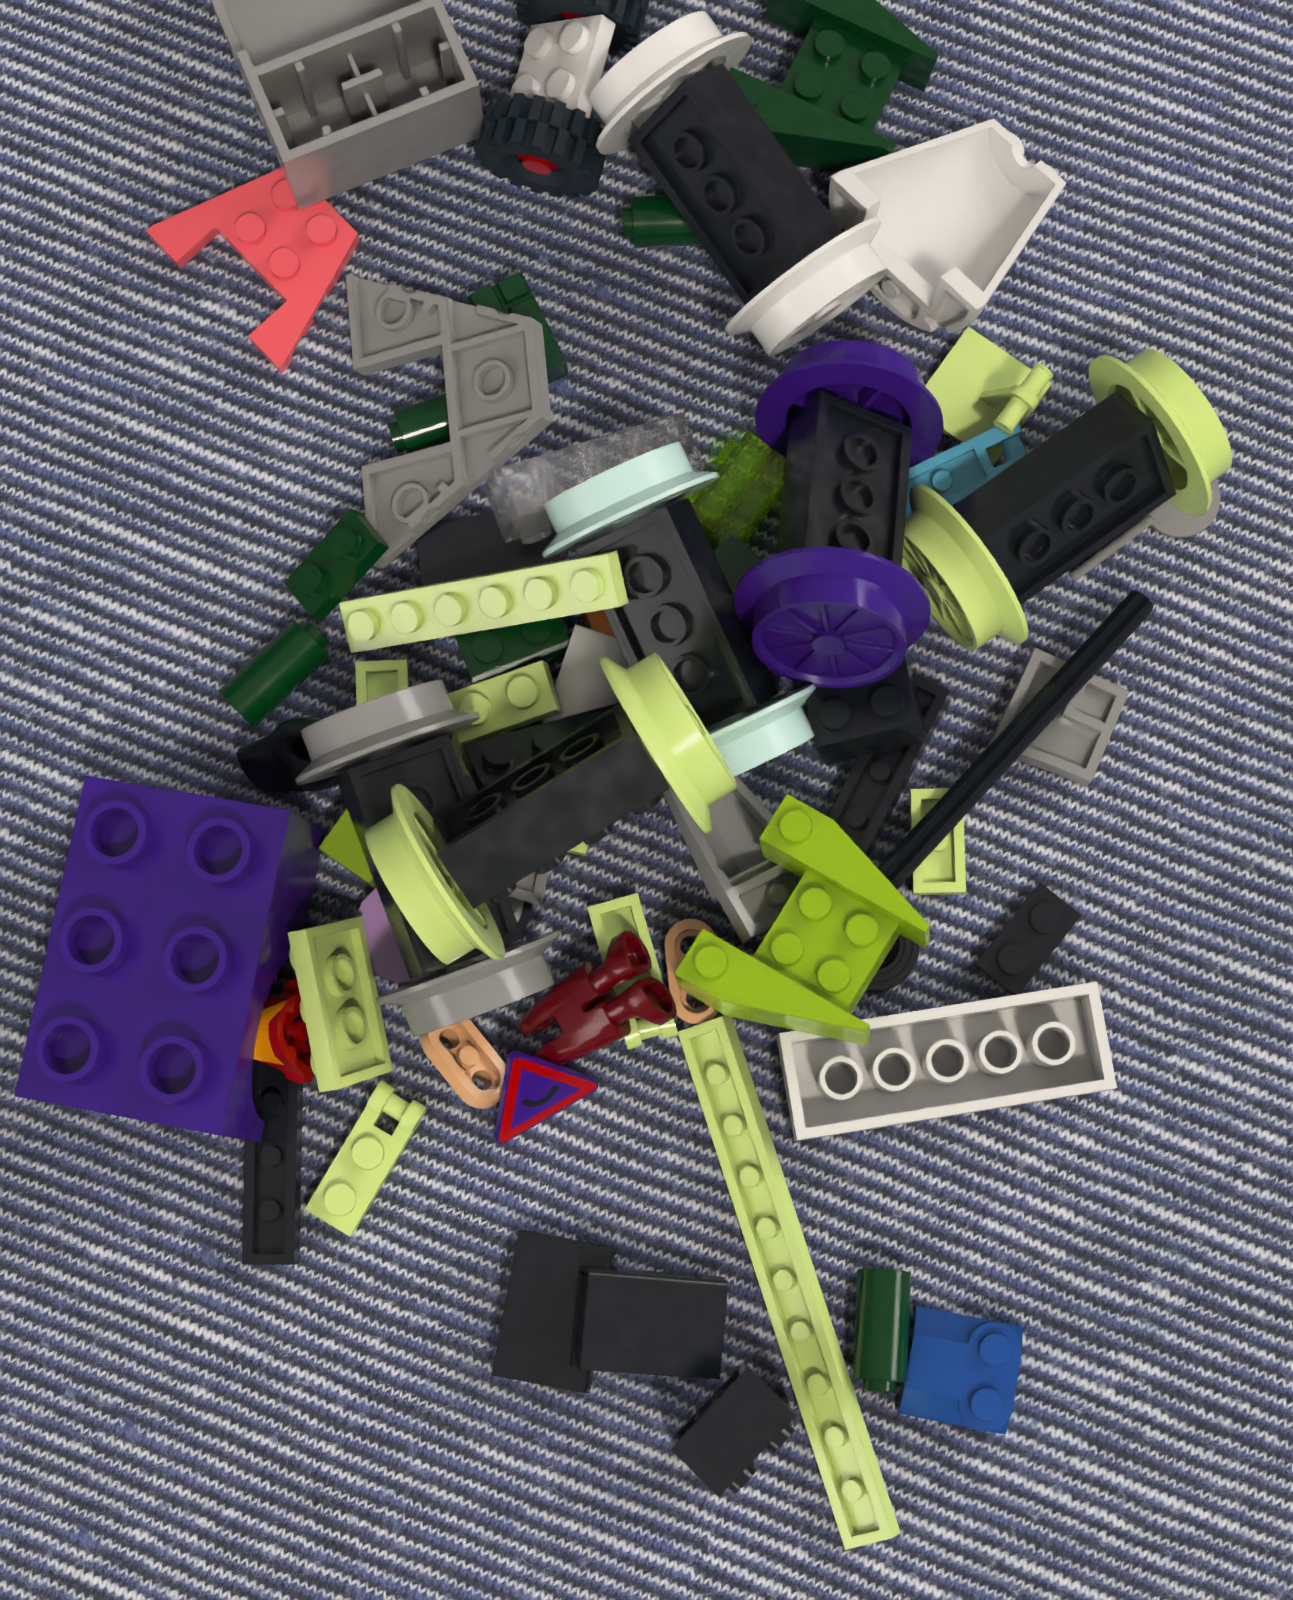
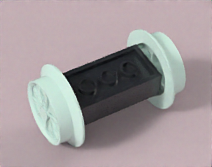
M674 442L608 469L546 502L543 506L557 535L543 551L542 555L544 559H548L580 547L576 549L579 557L617 550L629 603L621 607L605 609L604 612L629 667L653 652L660 656L696 711L735 777L805 743L815 736L801 706L814 692L816 686L814 683L805 685L758 705L778 694V691L767 667L759 660L753 650L752 635L742 626L737 618L734 608V595L690 499H684L715 482L720 476L718 472L693 471L681 443Z

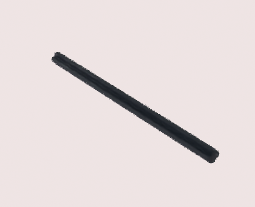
M1138 590L1131 591L877 867L896 889L904 883L1149 616L1154 605L1148 597Z

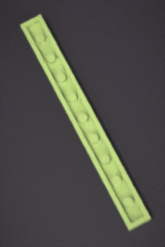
M724 1015L678 1032L683 1052L844 1548L847 1550L894 1538L901 1533L733 1019Z

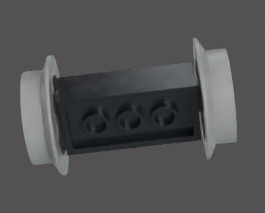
M443 680L418 684L375 698L326 717L302 729L300 732L311 763L295 779L297 785H303L338 775L336 780L410 979L446 968L436 974L376 997L378 1004L402 1006L413 1037L476 1017L555 984L544 952L560 936L559 931L556 930L505 947V957L499 961L492 959L475 948L449 965H446L427 948L394 901L375 866L366 843L365 831L393 813L391 788L394 785L401 784L405 786L421 802L432 818L470 796L448 734L474 723L480 717L477 712L454 710ZM508 896L494 904H489L486 901L504 945L522 939L523 936Z

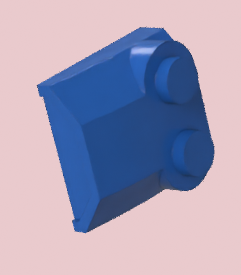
M915 1306L913 1336L907 1365V1383H904L897 1413L974 1428L983 1432L1006 1434L1013 1409L1022 1355L1023 1326Z

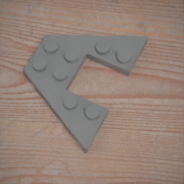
M347 274L345 276L354 371L365 376L441 353L443 356L450 442L361 466L365 517L389 546L387 551L373 565L381 569L391 563L552 423L543 327L541 323L531 317L514 313L506 314L494 308L460 303L448 297L423 291L415 292L398 285H386L361 279L353 274Z

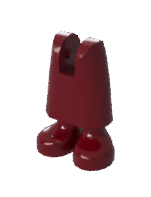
M625 930L611 939L605 961L601 966L598 967L593 962H585L556 984L522 1016L518 1025L524 1037L547 1029L556 1022L559 1023L564 1033L537 1050L533 1055L534 1057L561 1065L593 1053L628 1036L631 1032L629 1019L640 1018L656 1025H663L676 1017V1004L666 986L656 978L643 977L630 985L619 996H617L613 989L617 985L639 978L652 968L648 950L635 934Z

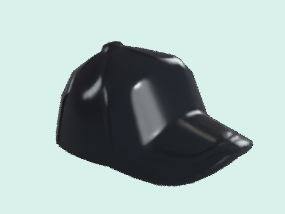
M312 717L290 718L280 723L268 736L239 748L236 753L237 759L247 778L255 786L270 792L319 791L336 786L338 784L336 780L338 775L303 785H297L295 781L297 776L311 763L300 731L320 720Z

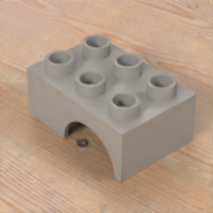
M210 0L299 210L479 137L484 119L479 83L442 0Z

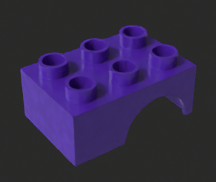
M85 776L14 1096L261 1143L265 1121L261 1120L257 1115L252 1093V1068L257 1031L270 987L279 969L289 958L290 942L288 932L305 929L321 855L319 846L324 840L325 831L287 809Z

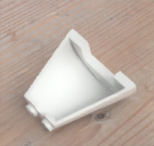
M991 119L838 171L830 179L829 205L831 217L840 230L844 228V231H847L855 225L874 217L879 218L881 221V226L871 246L888 268V272L870 289L874 296L890 311L909 324L928 332H933L938 327L946 328L949 334L962 330L979 316L1065 187L1066 182L1058 176L1051 166L1040 160L1036 164L1028 162L1023 157L1024 147L1020 139L1015 134L1006 130L995 119Z

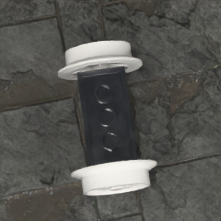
M697 11L675 20L641 42L620 59L593 88L589 96V102L605 123L597 139L596 148L600 154L607 155L633 146L745 305L729 321L725 331L728 335L752 332L769 357H772L799 343L830 322L866 294L886 275L888 268L871 246L881 226V221L877 217L870 218L842 233L729 73L730 68H735L748 52L752 43L751 37L746 32H737L723 36L707 12Z

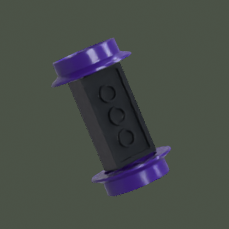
M857 340L824 342L811 346L795 355L786 364L781 375L764 389L758 399L755 410V425L758 435L766 448L776 458L786 464L776 554L759 561L740 578L735 589L734 608L738 620L752 635V647L755 654L770 670L782 677L805 685L814 683L816 687L850 688L879 681L893 673L902 663L906 649L917 642L928 627L931 615L928 594L921 583L911 573L902 568L909 468L929 459L936 451L942 439L944 422L937 400L925 387L918 369L906 357L890 348L871 342Z

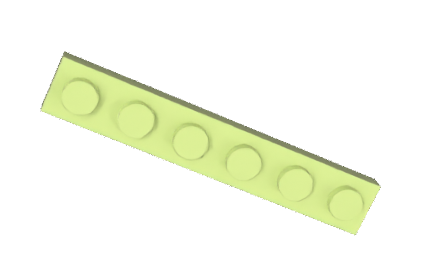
M615 550L349 599L340 602L339 606L350 652L355 653L617 608L629 602L618 553Z

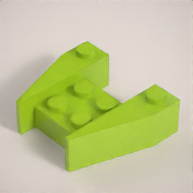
M786 794L759 840L763 857L799 876L801 880L753 957L702 928L674 975L682 991L725 1016L867 1046L871 1040L870 1025L852 1015L853 1010L899 935H903L926 949L930 942V925L833 819Z

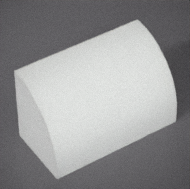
M575 624L555 684L563 713L545 718L543 723L619 703L599 662L600 658L606 656L623 668H629V664L616 637Z

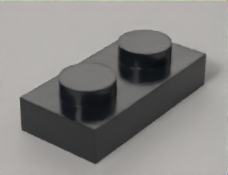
M1039 883L973 966L1008 994H1020L1082 915L1042 883Z

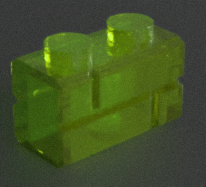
M746 432L739 443L731 438L721 449L714 461V464L719 467L716 472H718L720 478L685 498L690 499L707 539L717 547L731 535L739 536L746 543L783 494L786 458L776 450H772L769 445L751 432Z

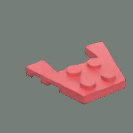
M281 168L158 222L146 230L155 244L179 268H182L217 235H220L285 301L282 306L248 335L251 343L281 374L289 367L293 360L292 354L302 336L306 337L314 323L313 317L326 294L331 293L360 242L358 233L326 200L299 210Z

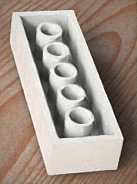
M1097 982L863 1019L862 1021L870 1025L871 1040L867 1046L800 1031L779 1033L776 1037L794 1142L1117 1088Z

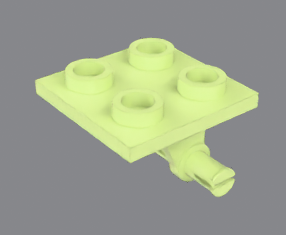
M968 326L925 387L933 394L941 408L944 422L943 433L961 444L994 427L1008 435L1013 433L1018 423L1022 427L1051 387L1052 383L1049 380L1052 379L1053 374L1047 367L1039 363H1035L1033 369H1030ZM1000 444L986 450L994 466L1002 455L1003 450Z

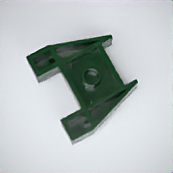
M768 0L764 19L805 37L780 89L733 67L730 68L729 73L794 165L838 172L893 153L897 143L874 133L899 81L920 91H925L939 55L876 0Z

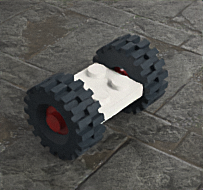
M518 0L516 12L518 16H523L522 22L526 26H531L524 43V52L516 80L511 89V97L506 93L498 96V99L493 97L487 105L475 147V158L481 161L480 165L486 170H494L493 175L499 179L508 178L511 180L510 184L519 188L522 185L530 187L531 192L541 194V191L549 192L552 197L561 198L562 194H566L569 198H579V194L587 197L591 195L592 191L596 192L607 155L600 154L596 148L597 139L603 128H600L601 122L595 118H590L593 106L589 102V96L601 79L607 54L619 55L620 50L628 53L632 50V47L637 46L650 0Z

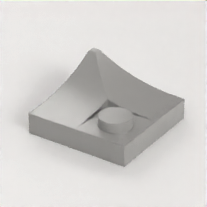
M1036 647L1033 649L987 748L1066 661ZM1094 675L1016 760L1047 770L1087 787L1092 782L1130 691Z

